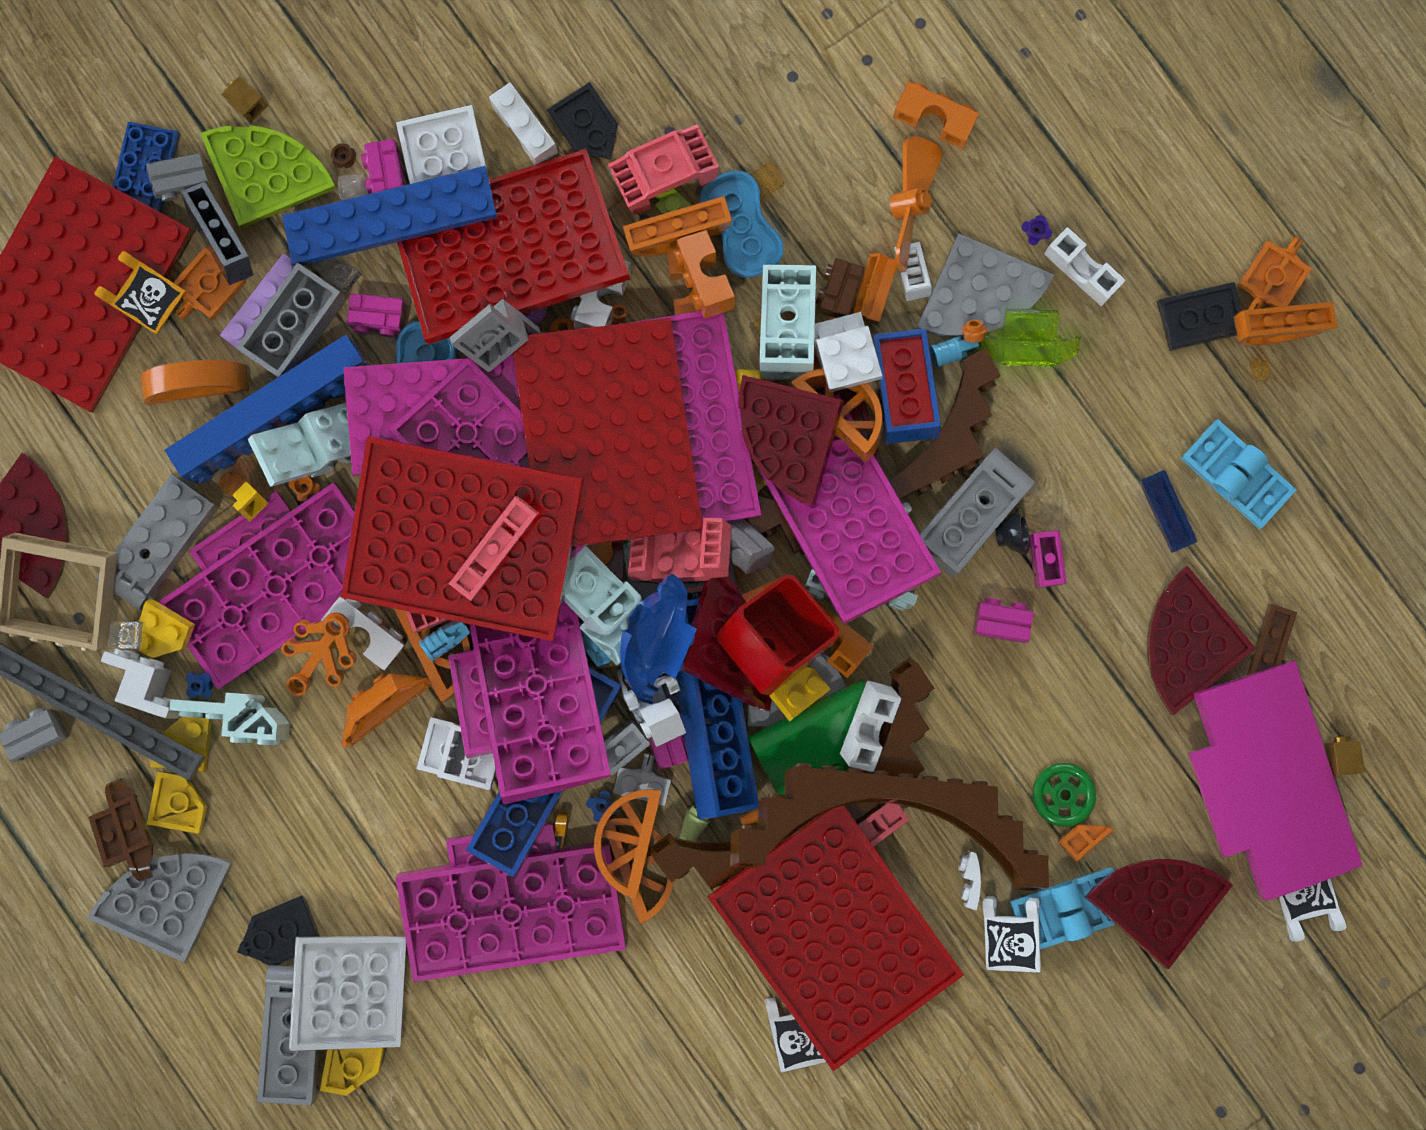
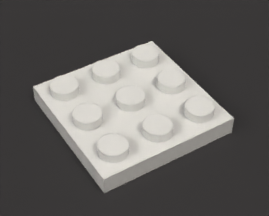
M472 105L396 122L410 184L482 166L486 167Z

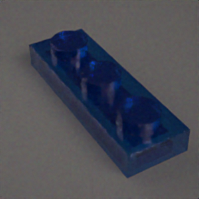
M1162 470L1140 480L1139 484L1170 552L1173 553L1198 542L1166 471Z

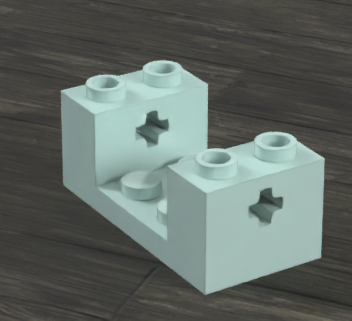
M763 265L760 335V377L763 379L795 380L797 377L813 371L816 265ZM785 311H792L796 316L791 321H785L781 318V314Z

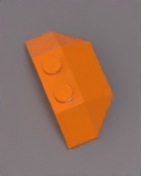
M383 673L373 680L374 686L369 690L365 691V689H362L351 697L353 702L347 706L342 745L345 748H351L432 686L429 678L393 673L387 675Z

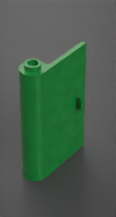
M863 679L813 703L790 722L785 717L748 736L777 794L785 795V772L793 768L797 763L811 764V768L821 769L822 766H835L837 771H846L853 768L848 766L840 752L866 685Z

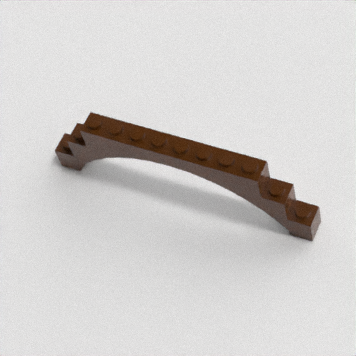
M986 348L962 360L960 363L962 375L958 393L951 412L940 430L939 438L934 439L928 448L908 467L888 480L901 504L908 502V496L915 492L920 496L933 489L931 484L939 480L942 484L956 477L954 472L962 468L967 472L980 465L978 460L984 455L970 429L976 432L988 425L986 421L992 417V414L979 390L981 389L982 393L994 388L997 386L995 382L1001 376ZM758 496L761 516L747 518L748 523L765 539L776 534V528L780 526L793 553L795 554L800 551L801 555H804L776 501Z
M908 657L888 672L892 677L891 687L901 697V701L893 722L884 721L881 726L879 743L883 749L874 771H886L888 776L896 777L897 774L908 773L913 774V778H918L925 768L913 753L909 744L922 739L930 728L913 704L925 700L935 688L920 665L911 657ZM863 770V773L872 774L870 771ZM858 803L844 806L856 821L864 814L874 811L879 803ZM821 813L812 816L808 820L804 821L803 823L795 827L782 840H780L778 844L787 839L789 836L798 831L800 828H802L804 825L809 823L811 820H813ZM669 833L648 848L653 859L671 883L676 879L686 876L694 866L710 889L713 890L715 887L725 884L733 874L736 876L745 869V867L730 866L731 842H694L674 838Z
M797 763L793 768L785 772V795L777 793L768 794V797L759 801L758 830L756 825L745 824L731 832L730 866L759 868L766 865V856L780 840L795 827L816 814L843 805L858 803L897 804L930 813L951 823L969 835L1000 865L1012 882V890L1037 892L1049 888L1048 855H1038L1037 850H1024L1023 821L1013 820V816L1009 815L998 816V787L988 786L986 781H973L972 784L963 783V779L958 778L938 781L936 776H924L922 779L913 778V774L908 773L897 774L896 777L888 776L886 771H873L872 774L863 773L862 769L858 768L837 771L835 766H822L821 769L811 768V764Z

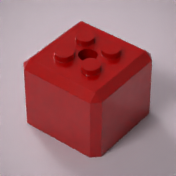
M785 574L739 607L718 631L717 641L761 694L771 695L813 663L839 637V628L795 576Z

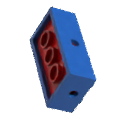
M926 329L873 335V345L882 373V379L877 380L886 444L939 438L941 424Z

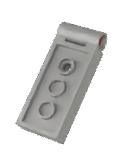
M996 447L986 456L919 534L936 564L951 578L960 572L1035 483L1032 478ZM980 499L985 501V505L980 502Z
M171 474L114 551L118 553L113 592L137 610L142 611L145 601L153 598L219 507ZM149 550L150 556L145 559L144 554Z
M269 965L267 969L257 1102L312 1105L316 1102L320 1050L291 1051L289 1049L293 966Z

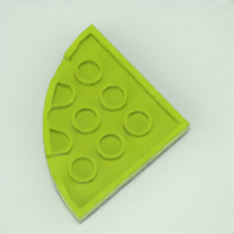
M250 125V127L223 126L200 133L238 226L241 229L337 189L322 163L305 146L283 133Z

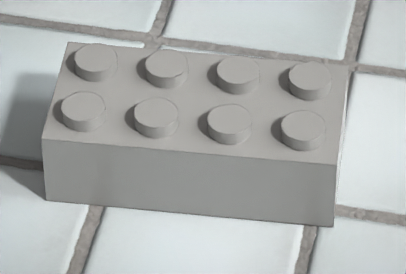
M297 262L236 349L278 378L302 363L347 299L339 290Z

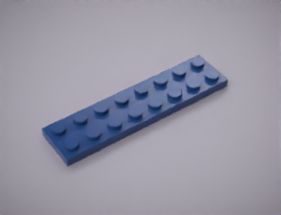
M485 166L282 215L293 266L297 262L300 265H306L498 218Z

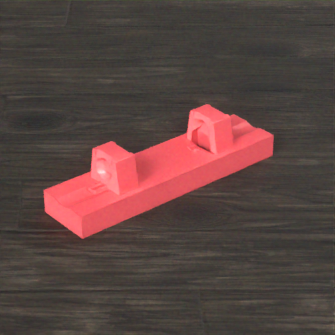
M515 496L450 581L449 585L470 601L473 600L539 512L520 497ZM503 526L510 527L514 531V535L503 528Z
M883 803L858 821L857 825L874 847L908 822L909 818L899 805Z

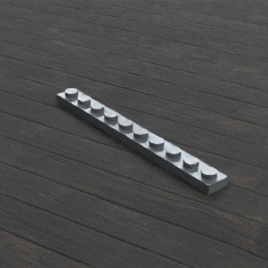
M0 643V676L189 781L193 780L205 759L203 755Z

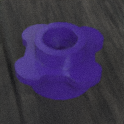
M1038 215L1030 222L1025 221L1022 224V231L1026 232L1028 243L1031 245H1037L1040 240L1049 239L1052 236V230L1049 229V225L1042 215Z

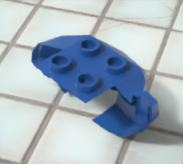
M673 573L664 578L663 582L659 583L657 587L658 592L647 596L636 605L635 609L628 616V628L622 631L620 659L624 676L630 688L641 702L652 705L654 703L653 696L659 691L653 685L663 672L674 679L676 678L678 672L683 668L684 657L688 648L694 642L697 630L685 623L688 590L681 579Z

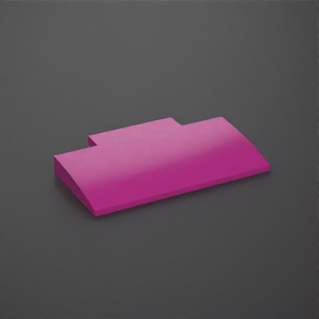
M469 357L388 430L389 435L398 442L529 467L521 411ZM585 546L571 548L569 561Z
M333 482L293 510L290 509L279 491H275L265 498L269 504L250 522L243 515H240L190 549V554L203 572L158 602L195 624L187 647L204 671L211 676V681L218 690L281 648L287 639L297 637L293 627L299 620L306 619L310 623L319 622L341 596L355 509L337 483ZM299 625L302 631H306L304 626Z
M563 600L554 641L470 624L474 650L448 655L466 758L493 753L503 804L555 793L611 777L581 629L579 628L578 615Z
M1290 661L1193 693L1210 746L1189 752L1188 755L1218 847L1223 857L1245 851L1260 898L1269 901L1363 866L1296 661Z
M553 822L546 823L516 879L466 851L474 834L447 838L446 844L450 865L399 872L396 876L413 982L626 950L619 894L606 881L598 868L594 854V843L557 849ZM609 840L602 841L603 854L607 865L613 862Z

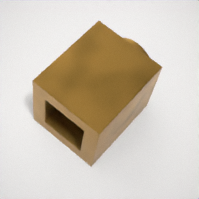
M240 76L236 80L229 82L221 94L228 104L250 124L268 106L263 97Z
M1350 736L1333 737L1334 742L1325 743L1326 755L1333 775L1365 773L1361 741L1351 740Z

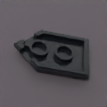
M590 82L547 109V112L574 152L586 149L589 156L611 160L618 123Z
M299 896L252 916L237 952L257 959L266 965H277L295 957L296 937H320L304 896Z

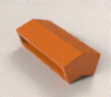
M881 253L870 254L851 314L861 312L863 321L875 325L879 324L897 268L895 259L888 258Z

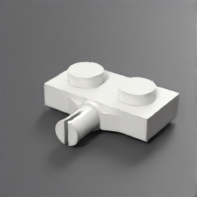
M644 753L641 768L631 769L622 767L618 770L613 793L624 796L641 789L662 790L659 805L665 806L671 778L659 776L652 771L655 755L651 754L649 764H647L649 754ZM640 797L636 799L648 802L649 797Z

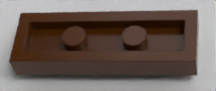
M1274 604L1268 605L1247 675L1281 665L1297 612Z

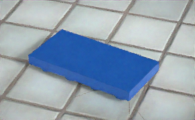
M128 122L113 187L162 213L164 202L162 198L155 199L146 167L148 163L175 158L180 133L174 130Z

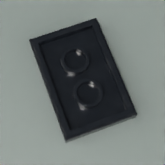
M1235 282L1157 301L1169 351L1237 336L1234 316L1241 312L1242 308Z

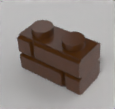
M835 258L833 265L828 264L823 278L828 280L825 290L820 288L815 302L820 305L818 312L834 318L850 315L865 268L839 258Z

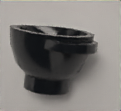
M1016 508L1015 515L1005 520L1003 525L995 529L996 540L999 547L1007 546L1015 552L1027 555L1030 547L1028 526L1021 508Z

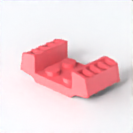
M698 124L683 130L672 131L628 151L623 157L608 164L628 208L634 215L651 209L649 199L696 178L700 186H703L716 179L719 171V166Z
M703 518L702 530L631 539L628 566L630 581L661 583L671 573L681 579L682 582L707 581L711 578L729 576L732 526L723 518Z

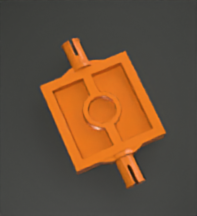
M1293 237L1287 249L1278 247L1268 240L1263 244L1237 285L1250 293L1254 298L1247 310L1261 309L1263 304L1269 305L1272 308L1284 307L1290 304L1312 269L1296 255L1303 244L1301 239L1298 241V237Z
M204 247L173 282L186 291L182 297L185 303L175 314L182 320H185L189 313L195 309L203 312L213 321L247 281L244 279L229 285L209 249Z

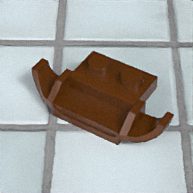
M120 778L105 786V795L109 808L88 818L103 866L109 868L126 860L132 875L138 881L143 882L153 877L150 871L153 858V844L150 841L137 800L138 796Z

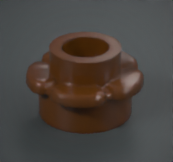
M348 144L336 145L331 151L332 163L337 168H350L356 158L355 150L350 148Z

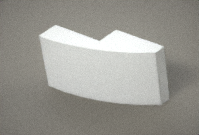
M967 850L966 855L962 854L958 864V870L961 871L960 876L970 880L969 884H964L961 899L964 900L963 905L965 907L977 910L981 888L980 867L977 854Z

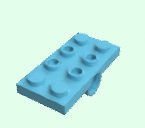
M1218 419L1205 430L1180 458L1258 529L1263 528L1297 490L1268 464L1269 460L1262 451L1253 445H1246Z
M1108 867L1051 886L1048 889L1009 900L1014 916L1027 917L1026 902L1031 897L1039 899L1040 949L1064 941L1083 939L1092 935L1094 931L1113 926L1115 924L1089 902L1085 896L1099 881L1114 872L1112 867Z

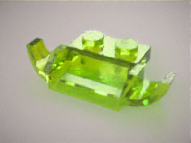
M1005 309L1003 334L997 333V337L985 335V339L978 342V349L981 351L986 348L991 359L1002 363L1004 366L1055 367V365L1066 362L1079 352L1081 336H1076L1072 339H1062L1060 335H1057L1058 310Z

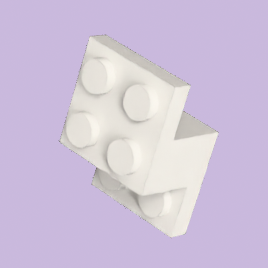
M861 312L815 324L814 346L820 368L824 370L830 392L882 379L868 326L865 327Z
M115 648L114 652L104 651L101 662L126 670L115 699L116 702L163 718H181V716H178L179 711L170 710L171 698H162L172 671L164 668V662L144 657L139 659L140 654L125 649Z
M430 717L417 769L437 774V777L491 790L496 773L493 753L467 759L460 724Z

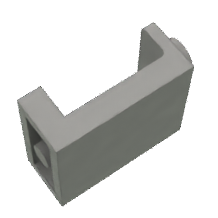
M630 720L604 741L611 776L650 745L649 738H645L641 728L634 720Z

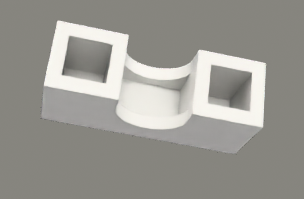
M510 82L489 97L493 109L506 127H510L523 150L534 165L548 161L558 154L555 142Z
M1067 227L1049 245L1044 255L1102 306L1126 280L1109 264L1100 265L1095 262L1085 251L1087 244Z
M625 261V264H626V267H627V270H628V273H629V277H630V276H631V262ZM628 281L581 295L580 305H575L571 315V320L574 321V329L611 325L613 307L601 303L599 299L605 294L623 296Z
M340 596L321 621H324L328 614L338 612L347 617L350 628L362 627L366 629L371 641L363 655L385 670L406 644L402 640L404 636L393 627L388 630L381 624L383 620L374 612L366 613L360 608L362 604L359 601L341 598ZM334 622L337 627H340L338 623Z
M867 680L840 752L849 767L870 772L875 770L883 749L879 743L881 726L884 721L893 722L901 701V697L891 686Z
M661 685L657 686L659 691L653 696V705L641 702L637 697L640 707L632 710L634 719L638 725L640 724L645 738L651 737L656 747L686 733L679 712L670 698L666 700Z

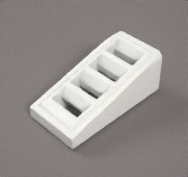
M920 242L911 243L909 255L917 254V257L908 259V266L919 264V266L908 268L906 272L900 273L906 301L929 297L932 293V286ZM921 274V277L908 279L910 276Z

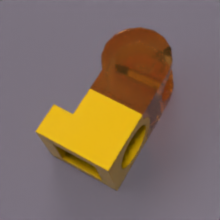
M230 471L220 478L219 488L231 500L236 501L232 506L249 522L269 504L238 473Z

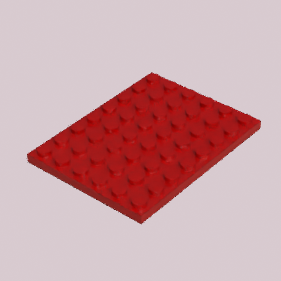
M586 149L489 179L498 218L397 242L423 337L427 345L450 338L489 304L494 307L502 299L520 313L525 314L630 280Z
M55 156L0 255V363L93 413L141 327V324L97 297L95 291L101 286L117 296L134 271L118 259L123 251L167 279L193 230Z
M671 318L527 335L528 341L512 354L529 468L584 478L572 548L702 530L703 524Z
M367 436L341 598L554 641L584 478ZM518 496L539 512V514L478 594L470 601L449 585V583L514 497ZM503 526V528L514 535V531L510 527Z
M844 805L822 812L775 846L766 856V865L759 868H745L707 896L832 1071L842 1066L964 976Z

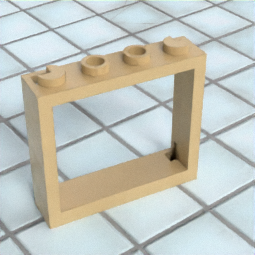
M13 533L2 537L0 559V631L8 633L10 637L27 636L30 637L31 641L35 642L52 641L60 647L77 646L81 647V650L85 652L87 650L97 651L107 645L118 552L20 533ZM21 552L100 567L93 633L15 618Z

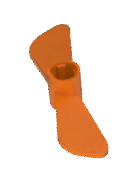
M919 136L907 138L903 142V192L893 194L890 199V209L893 216L899 220L903 219L896 246V265L899 273L906 272L914 217L928 213L930 210L932 198L928 190L942 160V151L939 146Z

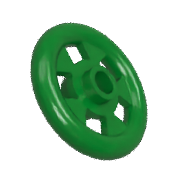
M1057 763L1047 767L1038 775L1033 786L1032 798L1037 812L1045 821L1059 827H1071L1083 822L1093 811L1096 803V788L1089 774L1081 767L1071 763ZM1058 775L1061 782L1055 784L1052 788L1048 780ZM1071 775L1081 781L1077 788L1068 782ZM1063 790L1069 792L1067 800H1063L1060 796ZM1051 793V799L1054 804L1046 806L1043 795ZM1078 794L1086 796L1082 807L1075 805ZM1059 808H1070V816H1059Z

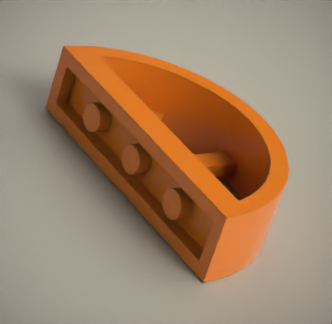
M722 196L623 226L631 253L636 256L650 257L665 255L668 248L677 247V239L707 230L710 239L725 231L731 225L732 219L725 197Z
M1333 302L1243 310L1234 316L1238 342L1242 346H1261L1288 342L1338 328Z
M194 360L176 362L151 368L141 374L143 402L145 405L249 391L247 367L245 364L234 361Z
M823 368L807 372L791 382L793 388L817 393L813 388L826 385L825 396L834 398V392L829 391ZM868 383L848 388L857 394L843 406L835 434L867 463L876 452L881 440L882 410L876 393ZM863 400L868 403L875 418V421H846L844 419ZM857 430H873L867 441Z
M394 609L440 702L450 700L455 696L453 684L450 687L448 686L439 666L450 669L449 660L438 657L432 662L419 644V641L425 639L430 634L431 628L414 633L406 612ZM468 634L462 640L463 652L474 650L471 636Z
M658 789L633 791L616 800L601 817L595 832L594 854L599 870L613 888L634 899L638 895L662 790ZM640 797H649L643 823H641L628 801ZM620 806H622L638 832L639 837L605 829L609 818ZM603 837L634 844L637 847L607 865L603 854L602 839ZM634 859L627 886L617 879L612 872Z
M628 817L609 818L605 829L619 832L616 825L633 826ZM653 827L651 836L658 842L663 836ZM635 830L633 836L639 837L638 832ZM608 839L615 859L637 847V845L629 843L627 850H625L623 842ZM652 855L646 857L644 867L655 863ZM630 861L619 867L627 886L633 862L630 863ZM642 876L640 884L661 893L662 896L648 909L639 887L637 898H631L640 924L652 918L662 909L671 894L674 881L671 883L668 879L666 886Z

